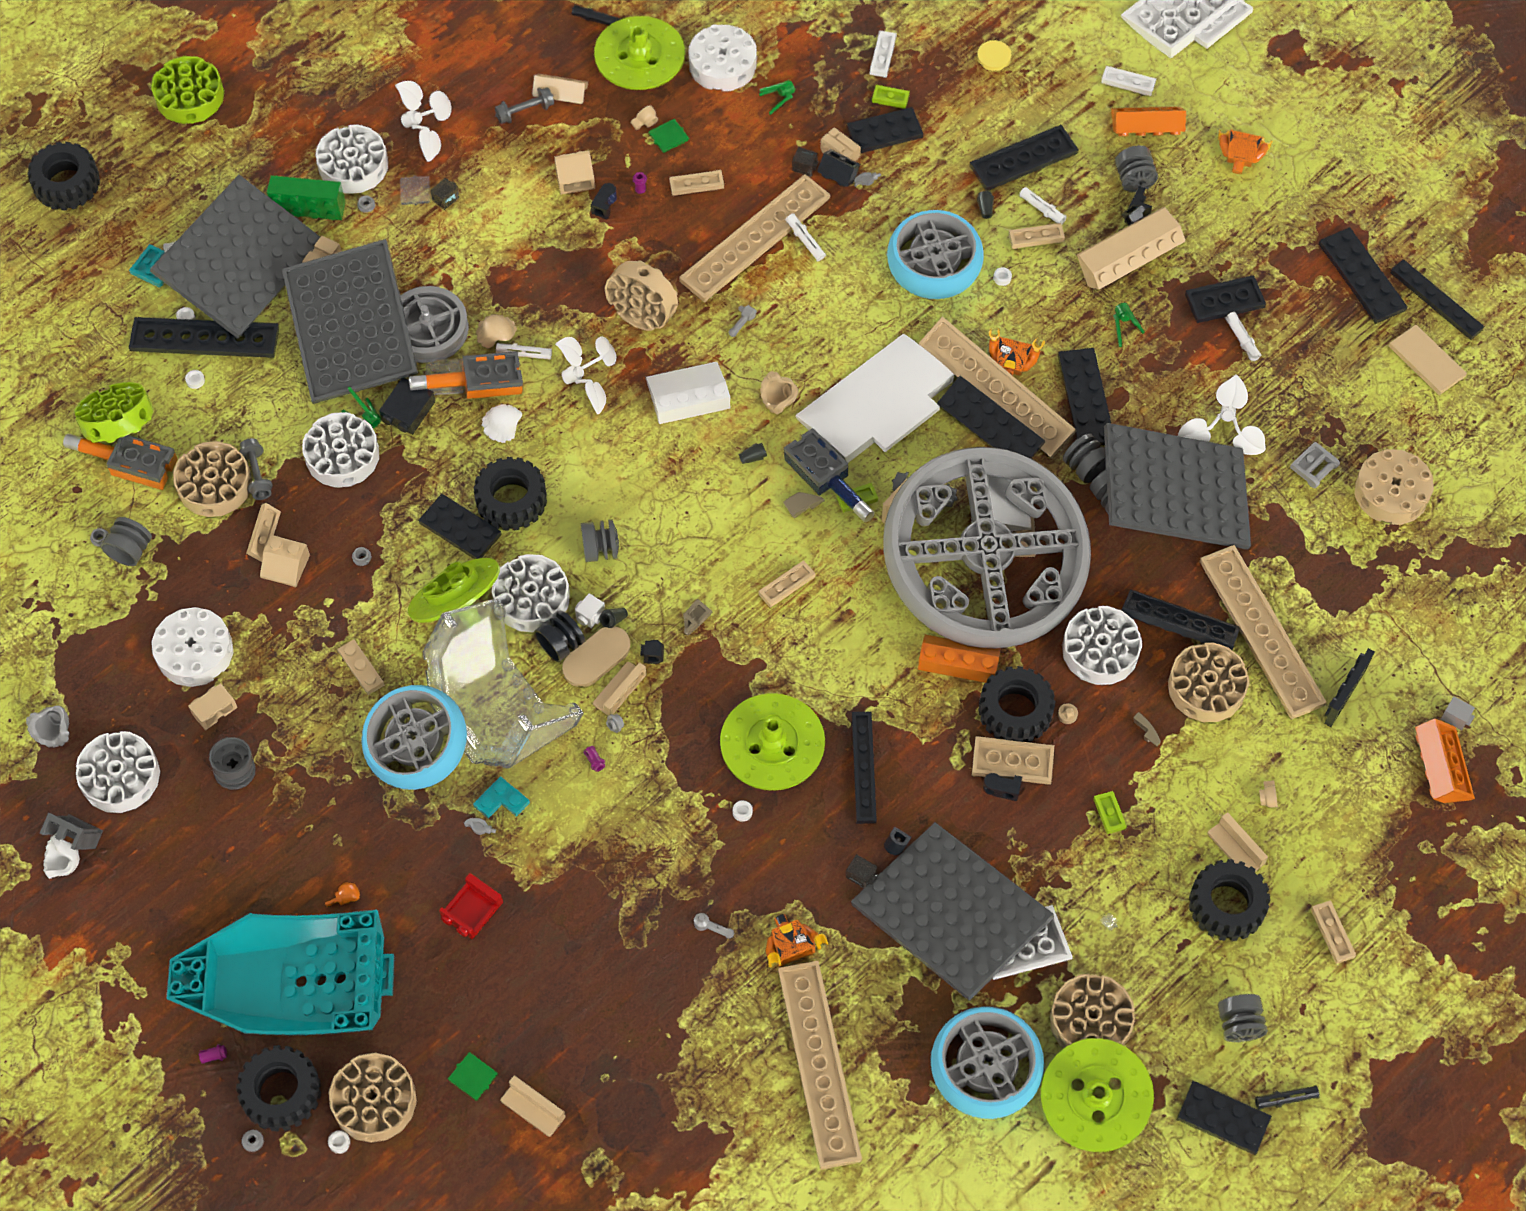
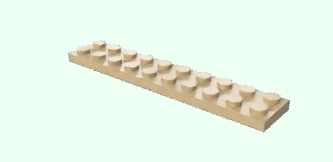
M803 175L681 275L679 281L703 302H706L793 230L785 221L790 214L794 213L798 220L802 222L828 201L830 194L807 175Z
M944 317L918 343L946 366L957 378L961 375L1043 438L1045 443L1040 449L1051 459L1075 434L1076 429Z
M1235 545L1202 557L1200 559L1202 567L1236 626L1240 627V633L1290 719L1292 720L1324 707L1327 703Z
M819 961L778 968L820 1170L862 1162Z

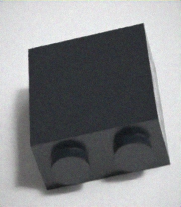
M401 378L379 410L381 420L387 425L397 427L404 433L408 432L413 435L436 402L434 392L429 389L410 390L409 380Z

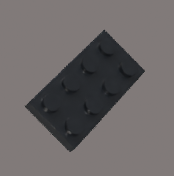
M913 107L847 123V130L851 140L861 147L860 154L923 138L924 135Z
M1254 275L1186 290L1185 292L1196 323L1227 317L1232 312L1241 314L1262 309L1266 306Z
M441 494L418 520L419 524L473 559L482 558L502 535L500 530L444 494Z
M1368 648L1365 654L1360 653L1355 662L1356 664L1351 668L1345 682L1341 684L1337 695L1328 706L1329 708L1324 715L1327 717L1325 725L1333 726L1366 672L1375 651Z
M1193 1080L1176 1120L1256 1156L1272 1116Z

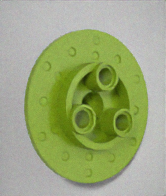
M633 16L621 19L608 26L597 39L594 55L597 68L607 80L623 88L646 90L661 86L676 76L684 63L685 46L680 34L670 24L653 17Z
M478 558L464 563L454 562L448 565L443 572L434 577L414 596L408 607V615L415 622L426 623L457 613L464 625L474 624L479 620L480 616L473 602L486 593L497 580L500 573L498 563L491 558Z
M768 693L751 697L732 710L723 724L720 746L727 767L742 782L762 790H783L800 784L817 769L824 753L825 736L819 718L809 706L788 695ZM758 750L759 753L752 754L750 751ZM786 752H792L793 755H792V756H787V755H785V753H786Z
M1092 1038L1070 1044L1052 1059L1043 1076L1041 1104L1049 1125L1065 1142L1084 1151L1108 1152L1129 1144L1145 1128L1153 1109V1085L1145 1065L1130 1049L1111 1040ZM1110 1079H1117L1120 1082L1118 1090H1113L1109 1087ZM1074 1080L1082 1081L1084 1085L1083 1090H1074L1072 1082ZM1096 1088H1100L1104 1092V1096H1101L1100 1099L1092 1094V1092L1096 1091ZM1100 1111L1103 1114L1104 1119L1101 1123H1096L1092 1119L1093 1112Z

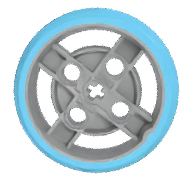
M927 210L908 217L895 229L888 244L887 258L892 275L904 289L919 297L944 299L960 294L976 280L983 265L984 252L978 233L965 219L947 211ZM913 237H916L913 240L910 249L900 251L906 242H908ZM971 257L969 263L962 270L954 273L962 259Z
M425 685L404 686L387 693L372 707L366 717L362 730L363 754L373 773L385 783L407 790L430 787L445 779L460 762L467 740L466 723L455 701L444 692ZM420 702L433 703L440 706L442 710L432 714L427 710L413 708L412 704ZM394 716L386 728L385 739L380 741L385 725ZM410 717L409 722L404 724L405 719ZM435 725L434 730L429 732V728ZM449 733L447 743L442 753L435 760L436 755L439 753L442 747L443 736ZM400 743L399 747L393 750L395 744ZM425 751L424 755L418 758L419 753ZM396 760L403 765L415 766L417 771L409 773L395 772L386 765Z
M976 1007L957 1014L941 1029L933 1044L931 1068L940 1093L953 1107L973 1117L995 1119L1017 1112L1034 1097L1040 1087L1044 1074V1056L1036 1034L1020 1017L996 1007ZM981 1026L997 1027L1009 1032L1014 1037L1007 1039L999 1033L983 1031ZM959 1034L963 1043L957 1053L956 1065L947 1069L946 1053L948 1046ZM980 1041L983 1046L975 1047L972 1042ZM1008 1050L1011 1056L1005 1057L1001 1054V1051ZM1028 1056L1029 1073L1023 1086L1016 1091L1012 1082L1018 1073L1019 1060ZM984 1060H986L987 1062L991 1061V1065L989 1066L987 1063L983 1064ZM971 1068L974 1074L968 1075L964 1072V1069ZM994 1077H999L1002 1079L1003 1083L996 1084L993 1082L992 1079ZM968 1086L974 1091L992 1094L995 1100L975 1098L962 1091L961 1088Z

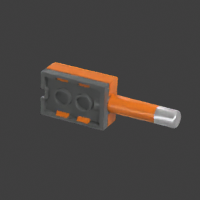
M518 352L463 356L462 372L410 376V390L465 386L467 399L522 394L523 379L521 370H519Z
M72 434L65 435L63 440V446L108 460L106 464L112 476L163 490L168 480V471L172 472L178 460L173 448L130 435L119 438L115 447L100 442L93 443L91 440Z

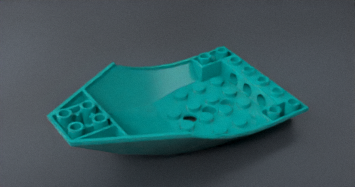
M378 910L301 916L249 913L170 959L167 999L243 1033L314 1035L372 1030L381 1014L384 935ZM345 974V981L340 984L337 983L338 977ZM305 976L307 978L306 984L303 987H298L296 985L297 979ZM326 976V982L323 985H318L319 978Z

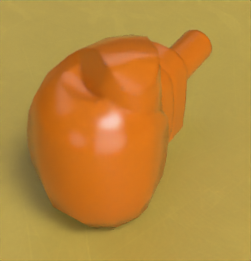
M347 882L342 884L338 891L335 892L336 898L326 902L325 905L329 907L339 902L342 906L350 903V901H358L360 897L358 887L354 883Z

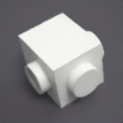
M589 593L575 607L577 621L581 625H587L590 628L600 623V614L605 610L604 602Z

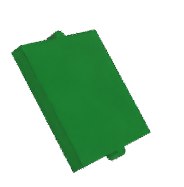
M675 119L648 131L654 140V144L658 145L663 153L689 141V137L684 132L683 127H680Z
M469 1052L463 1061L456 1065L457 1068L448 1080L477 1101L484 1091L489 1089V1085L498 1073Z

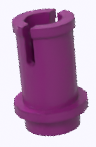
M637 172L633 176L635 191L639 194L646 191L645 183L647 177L642 172Z
M590 746L586 748V751L583 753L589 760L591 769L595 770V772L603 770L605 768V760L600 758L595 747Z
M218 1044L217 1047L200 1050V1061L204 1064L218 1059L224 1060L227 1057L225 1045L221 1046Z

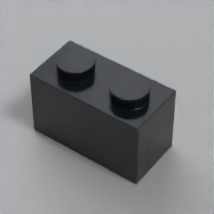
M829 149L824 152L817 172L821 173L824 178L836 181L840 186L848 187L854 183L861 164Z

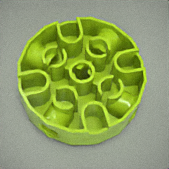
M182 56L169 60L152 78L151 90L158 110L167 119L174 122L187 124L205 121L217 112L223 102L224 89L218 70L212 63L205 62L203 58Z
M134 382L115 383L109 385L110 389L100 393L96 390L81 400L75 408L74 414L82 435L93 443L101 441L112 443L117 438L139 432L142 426L152 419L151 416L153 414V406L141 384Z

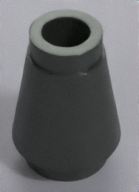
M982 191L978 193L977 202L982 218L988 219L992 217L994 196L990 191Z
M761 442L759 444L755 443L738 455L742 464L764 460L767 453Z
M623 607L606 609L600 614V623L604 627L612 628L627 618L628 612Z

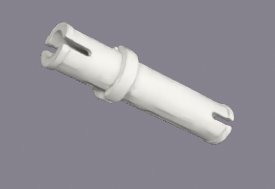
M1027 187L1021 190L1020 197L1044 213L1043 215L1046 218L1052 219L1057 224L1061 223V225L1065 222L1066 216L1055 209L1056 207L1053 204H1048Z
M794 213L790 214L785 221L794 230L795 236L801 239L817 262L822 260L826 253L823 252L806 230L807 227L802 225Z
M1235 312L1228 314L1225 319L1239 339L1241 348L1246 351L1251 361L1258 360L1261 357V353L1256 348L1254 339L1248 335Z
M497 343L496 353L516 352L508 351L507 349L522 350V352H518L520 357L551 360V348L520 346L517 343H513V345ZM526 351L541 352V354L527 353Z

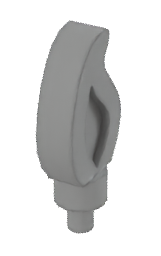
M862 173L855 178L854 185H871L874 180L881 176V173Z
M470 818L464 823L465 827H471L474 833L479 835L496 832V829H492V826L487 825L486 821L480 818Z

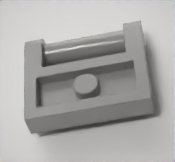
M1314 442L1291 464L1290 468L1305 479L1312 488H1316L1332 469H1336L1340 465V462L1322 446ZM1324 460L1328 462L1317 475L1311 474Z

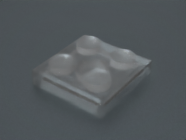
M462 358L426 360V375L462 372ZM463 386L433 388L429 390L433 391L434 395L463 393Z

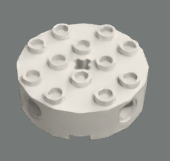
M712 25L693 37L689 46V68L694 80L704 88L732 91L743 87L753 78L757 67L756 44L752 37L742 28L731 25Z
M349 125L346 128L333 129L320 140L316 148L317 166L321 178L326 181L341 182L344 194L362 193L376 187L383 180L388 170V156L383 140L378 133L368 127Z
M331 413L319 418L312 424L313 427L303 438V456L306 460V465L311 475L325 485L340 488L360 483L375 470L379 461V445L371 424L366 420L355 417L351 413Z
M526 554L505 563L500 567L499 576L492 585V596L497 615L506 625L518 631L534 632L545 622L551 625L550 618L556 617L560 610L566 612L569 606L570 591L565 573L554 560L543 555Z
M1098 606V608L1082 610L1069 621L1062 644L1063 658L1070 671L1081 680L1096 685H1108L1125 679L1136 667L1142 648L1138 627L1134 620L1123 611L1109 606Z
M193 607L178 610L167 616L160 623L152 639V652L161 672L169 680L178 685L193 687L208 684L214 680L213 678L227 669L233 655V644L229 630L221 617L210 610Z
M120 731V733H106L96 737L85 746L76 764V778L82 793L94 807L105 812L123 813L136 809L150 799L158 786L160 769L157 758L147 742L142 737L131 732Z

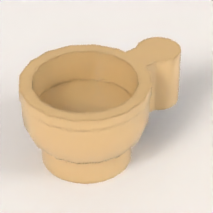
M652 106L643 108L636 118L631 121V124L636 130L644 124L647 127H651L658 120L656 111Z
M1274 780L1264 781V790H1259L1261 806L1266 805L1269 808L1278 807Z

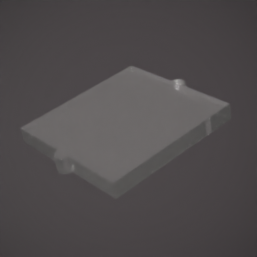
M429 176L400 178L401 205L430 203Z

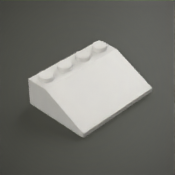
M717 362L646 377L659 424L730 409L729 391Z
M972 473L974 477L980 478L978 474ZM987 475L994 520L1003 523L1010 531L1031 530V517L1006 498L1005 491L1011 480ZM1012 488L1015 493H1019L1018 489ZM975 491L977 495L982 496L980 491ZM978 508L980 513H985L983 509ZM980 526L983 531H988L986 527Z
M1053 905L1046 908L1054 914V918L993 977V980L1073 958Z

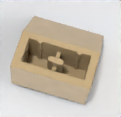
M589 150L554 157L561 195L595 189Z

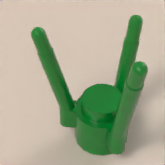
M790 80L759 90L761 92L759 96L778 91L781 97H785L769 112L770 115L787 100L793 98L792 93L795 92V87Z
M1121 303L1115 307L1116 314L1113 317L1116 323L1119 347H1122L1119 320H1122V322L1131 320L1142 334L1145 331L1127 303Z
M348 387L352 396L365 411L362 414L363 420L370 423L373 429L377 427L381 422V416L376 412L369 398L365 400L371 410L366 407L355 391Z

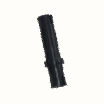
M576 4L572 9L573 16L582 17L586 21L591 20L608 26L623 19Z
M1317 1085L1284 1092L1273 1091L1272 1094L1256 1096L1255 1105L1258 1110L1274 1106L1281 1108L1285 1104L1317 1099L1320 1097ZM1305 1093V1095L1303 1096H1297L1292 1098L1290 1097L1292 1095ZM1284 1097V1099L1272 1102L1269 1101L1271 1099Z

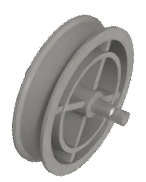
M423 286L411 289L401 295L416 362L434 363L442 361L454 355L463 346L469 330L467 314L462 301L454 293L440 287Z

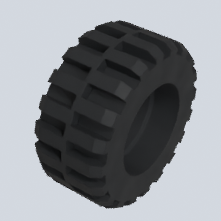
M56 142L55 145L49 144L45 149H40L37 152L38 155H34L31 159L32 162L29 163L27 172L28 179L36 198L46 207L51 206V209L58 210V208H61V210H68V208L76 209L77 206H83L87 200H91L94 197L93 193L96 194L100 184V175L92 154L86 148L81 147V145L76 143L72 145V142ZM65 170L77 171L69 180L63 182L51 181L59 172Z
M507 457L504 460L499 458L496 459L495 463H488L486 469H481L479 472L480 476H477L475 479L474 497L478 513L484 518V521L489 524L492 523V526L497 529L502 527L503 530L509 531V529L514 528L515 531L520 530L519 527L524 526L526 528L530 526V522L535 523L538 520V515L541 516L543 514L544 507L547 504L545 480L538 467H533L532 462H524V459L519 457L517 459ZM506 485H519L527 490L526 495L522 499L513 503L500 502L493 497L500 488Z
M1011 666L1006 667L1005 671L1002 669L996 671L995 676L991 675L987 679V683H984L982 687L978 710L981 716V723L986 725V730L989 734L993 732L996 739L1032 742L1034 737L1038 739L1042 736L1043 732L1047 731L1055 708L1054 691L1050 690V683L1043 681L1044 676L1040 673L1034 674V670L1030 668L1024 670L1023 667L1017 666V669H1013ZM1008 694H1020L1027 697L1033 703L1035 710L1027 716L1015 717L1004 712L999 706L998 701Z
M1228 859L1224 863L1223 860H1218L1215 862V865L1210 863L1204 870H1201L1194 881L1189 895V910L1193 912L1192 918L1194 922L1199 921L1198 927L1202 931L1205 929L1209 931L1208 935L1211 937L1214 935L1219 936V940L1225 941L1226 938H1230V941H1237L1239 936L1241 939H1245L1250 933L1254 934L1258 930L1269 910V887L1267 883H1262L1264 877L1261 874L1257 875L1254 867L1250 866L1248 868L1244 866L1245 862L1239 861L1238 864L1234 863V859ZM1223 886L1238 890L1247 901V910L1239 914H1228L1221 911L1212 901V890Z
M280 1045L273 1046V1050L270 1051L267 1047L262 1049V1054L257 1055L255 1053L251 1056L252 1061L250 1063L245 1062L243 1065L245 1071L244 1073L239 1072L238 1080L240 1083L236 1084V1091L239 1094L237 1097L246 1115L254 1124H258L260 1128L266 1130L269 1127L271 1131L277 1132L279 1128H283L284 1131L291 1130V1125L300 1126L303 1118L308 1120L312 1116L310 1113L311 1109L316 1110L318 1106L316 1100L320 1099L321 1096L319 1089L321 1087L320 1079L312 1062L308 1057L304 1056L303 1052L299 1050L294 1051L289 1046H286L285 1049H282ZM281 1072L291 1073L296 1076L298 1087L295 1094L288 1101L278 1105H270L262 1101L260 1090L263 1083L270 1076Z

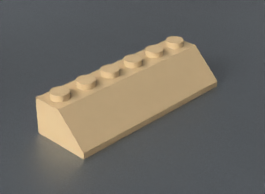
M1162 207L1077 254L1088 287L1101 289L1185 242V238L1180 224L1165 207Z

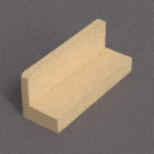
M536 74L534 75L532 95L538 97L537 88L544 89L548 87L551 93L554 94V100L582 104L585 89L588 88V81Z
M626 662L593 701V706L606 715L614 714L646 676V666L640 662L637 666Z
M1228 812L1207 833L1229 859H1234V863L1239 864V861L1245 862L1244 866L1248 868L1252 866L1257 871L1265 865L1268 856Z
M513 1076L509 1081L510 1088L501 1098V1102L545 1135L551 1137L565 1119L564 1111L516 1076Z

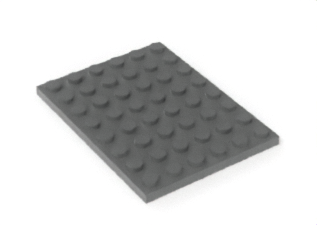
M238 175L151 267L150 272L235 337L239 338L286 286L282 269L301 264L309 251L312 252L314 250V245L320 236L241 175Z
M386 239L282 269L311 402L313 404L350 394L348 387L357 392L419 374Z
M1107 423L1104 426L1109 525L1225 546L1235 545L1236 548L1249 549L1251 547L1243 448Z
M937 823L932 824L851 901L853 907L969 1001L1054 918V914Z

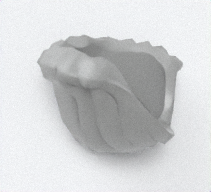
M62 706L47 707L39 713H31L26 718L27 730L30 736L41 745H46L49 748L59 747V745L62 747L69 740V717Z

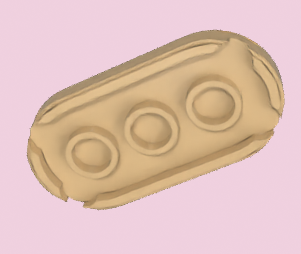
M615 626L612 628L604 627L597 631L565 658L562 669L566 681L577 687H587L598 681L629 654L630 638L623 629Z

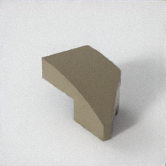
M798 492L783 503L792 517L796 518L809 508L813 510L825 500L821 496Z
M698 599L683 613L684 633L687 636L713 613L711 609Z
M1138 712L1134 716V723L1147 732L1144 735V740L1148 743H1153L1157 747L1161 743L1157 732L1150 722Z

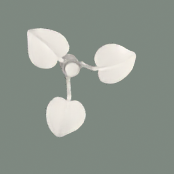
M413 81L400 82L395 86L401 95L404 105L410 110L402 115V124L407 128L422 129L419 133V141L427 162H429L439 153L441 141L435 131H430L428 127L419 126L422 121V116L433 112L437 120H446L451 114V103L443 92L435 91L430 95L429 99L433 109L419 113L415 110L421 106L420 100L423 98L420 86Z
M572 337L559 340L555 345L561 349L568 362L572 365L562 371L564 382L566 384L573 382L576 384L585 383V390L596 414H600L606 404V394L598 382L593 383L591 379H582V376H584L583 369L603 359L606 366L614 365L616 362V352L613 346L605 337H598L595 341V346L600 356L580 367L582 349L578 341Z
M1234 375L1218 388L1216 397L1222 405L1221 413L1217 415L1210 426L1207 427L1204 419L1194 418L1186 422L1178 433L1180 437L1209 442L1211 434L1208 430H1211L1218 420L1222 418L1224 421L1234 422L1239 435L1234 437L1233 444L1235 447L1243 448L1244 454L1256 455L1266 450L1264 434L1258 427L1246 426L1242 432L1239 429L1237 418L1235 417L1236 408L1240 409L1245 406L1248 400V393L1245 384L1238 375Z

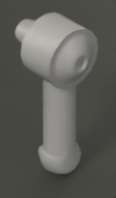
M749 305L739 307L738 310L741 312L742 317L729 330L731 337H735L747 321L755 318L756 309Z
M699 913L694 918V926L697 930L709 929L726 936L728 939L734 936V931L731 928L728 929L709 921V917L704 913Z

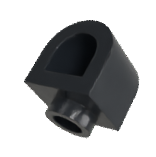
M659 640L645 641V644H641L640 656H644V663H662L664 644Z
M894 827L884 842V848L889 854L900 855L911 837Z

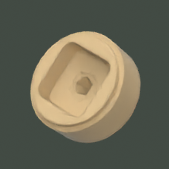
M1063 704L1058 711L1059 720L1064 724H1072L1076 721L1078 716L1077 708L1072 704Z

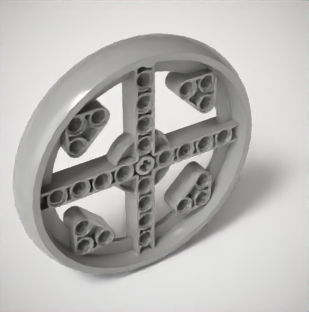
M972 447L954 450L928 461L917 469L900 487L893 498L885 521L883 552L888 575L895 591L909 611L920 622L939 635L957 643L979 648L995 649L1017 646L1033 641L1048 633L1068 616L1081 597L1087 582L1091 560V544L1085 518L1077 501L1064 483L1051 471L1033 459L1016 452L993 447ZM972 473L978 474L980 478L974 477ZM987 475L1011 480L1005 491L1006 498L1030 517H1040L1047 507L1059 530L1012 534L1003 523L994 520ZM960 477H965L972 523L964 529L961 537L911 541L914 519L921 526L930 525L946 506L952 495L950 487L944 484ZM1030 487H1035L1037 492L1033 491ZM1012 488L1018 489L1019 493H1015ZM975 491H980L982 496L977 495ZM938 493L944 494L945 498H940ZM919 495L926 496L927 500L921 499ZM1033 504H1037L1040 509H1036ZM978 508L983 509L985 513H980ZM925 512V513H927L930 517H929V518H926V517H924V516L922 515V513ZM980 526L986 527L988 531H983ZM1058 538L1063 539L1065 544H1061ZM1039 540L1045 541L1047 545H1042ZM1020 541L1026 542L1028 547L1023 546ZM1002 543H1007L1010 548H1005ZM965 546H970L973 551H968ZM946 547H951L954 552L947 551ZM927 549H933L935 554L929 553ZM908 550H914L917 555H911ZM1063 552L1060 575L1055 568H1046L1023 597L1024 606L1032 610L1010 618L1002 571L1011 564L1014 556ZM963 560L968 568L981 574L988 620L963 615L962 613L969 604L968 597L943 577L936 576L932 578L926 587L918 574L915 564ZM986 562L992 563L994 568L988 567ZM1045 576H1050L1053 581H1048ZM989 580L995 581L997 586L991 585ZM933 585H938L941 590L934 589ZM1048 594L1054 595L1056 599H1050ZM1029 595L1035 596L1037 601L1031 600ZM992 598L998 599L1000 604H995ZM954 602H960L962 607L956 606ZM935 603H941L944 608H938ZM995 617H1000L1003 622H997Z

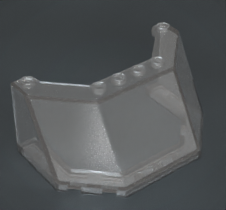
M496 598L442 613L423 650V658L428 663V670H425L427 685L451 697L463 714L467 729L464 752L473 764L483 763L487 766L511 768L577 726L584 713L576 703H569L564 706L546 704L541 701L509 658L504 624L506 609ZM430 703L435 712L442 710L440 706Z

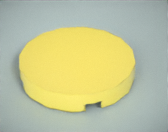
M996 40L983 43L977 53L979 64L981 63L983 68L991 71H1000L1003 67L1008 66L1012 56L1008 45Z

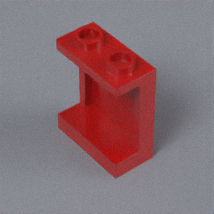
M469 873L465 878L466 884L446 908L441 907L439 912L441 915L440 919L446 925L450 926L452 924L457 928L456 930L463 937L468 936L473 940L502 905L503 899L501 894Z

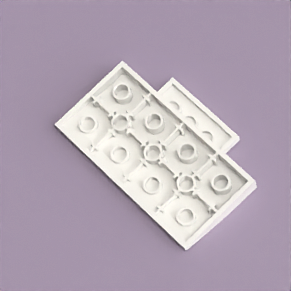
M1139 0L1121 14V18L1145 40L1169 58H1172L1192 41H1196L1207 49L1253 12V7L1245 3L1244 0Z
M903 333L796 414L795 418L808 430L814 428L849 463L874 442L884 452L888 451L937 413L940 406L932 398L953 382L954 374L932 354Z

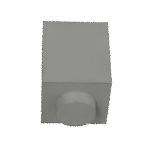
M1453 696L1441 720L1462 731L1465 724L1470 726L1475 716L1472 715L1475 707Z

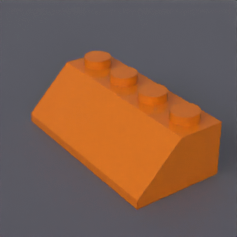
M1180 106L1111 108L1113 131L1118 133V136H1129V133H1135L1136 136H1145L1146 133L1152 132L1153 135H1163V132H1170V135H1180L1181 132H1186V110Z
M925 634L918 670L987 683V679L991 675L995 676L1001 649L967 646L947 638Z
M1432 719L1416 726V740L1420 745V756L1425 764V775L1429 780L1430 794L1433 799L1442 803L1475 799L1456 727L1438 719Z

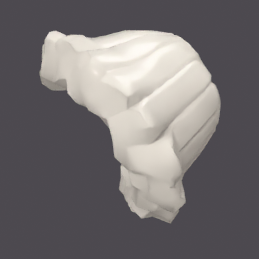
M506 404L492 407L482 419L481 426L484 427V433L491 440H496L497 442L505 443L507 440L511 441L515 437L517 423L522 417V412L516 407Z
M56 833L48 841L44 854L45 859L43 860L45 867L43 871L49 879L69 875L79 865L80 860L78 850L71 849L72 843L65 840H57L55 837Z

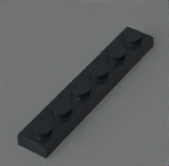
M1404 259L1391 269L1390 273L1468 339L1472 340L1483 331L1484 325Z
M852 712L856 824H876L872 712Z

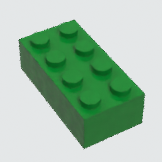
M273 175L270 177L267 196L291 215L314 219L342 220L346 201L341 182Z

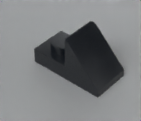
M1139 186L1129 207L1133 204L1142 205L1145 209L1142 215L1146 217L1151 214L1152 206L1145 204L1147 198L1144 195L1146 188Z

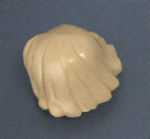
M497 314L485 317L484 321L479 322L476 330L477 342L488 349L497 340L506 341L512 339L517 330L515 322L511 321L508 317Z
M770 371L763 378L760 392L765 407L771 413L777 415L796 400L799 389L791 379L780 376L778 372Z

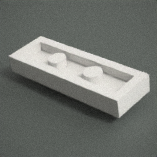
M879 32L870 75L887 77L896 41V33Z
M1106 66L1101 83L1151 96L1156 79Z

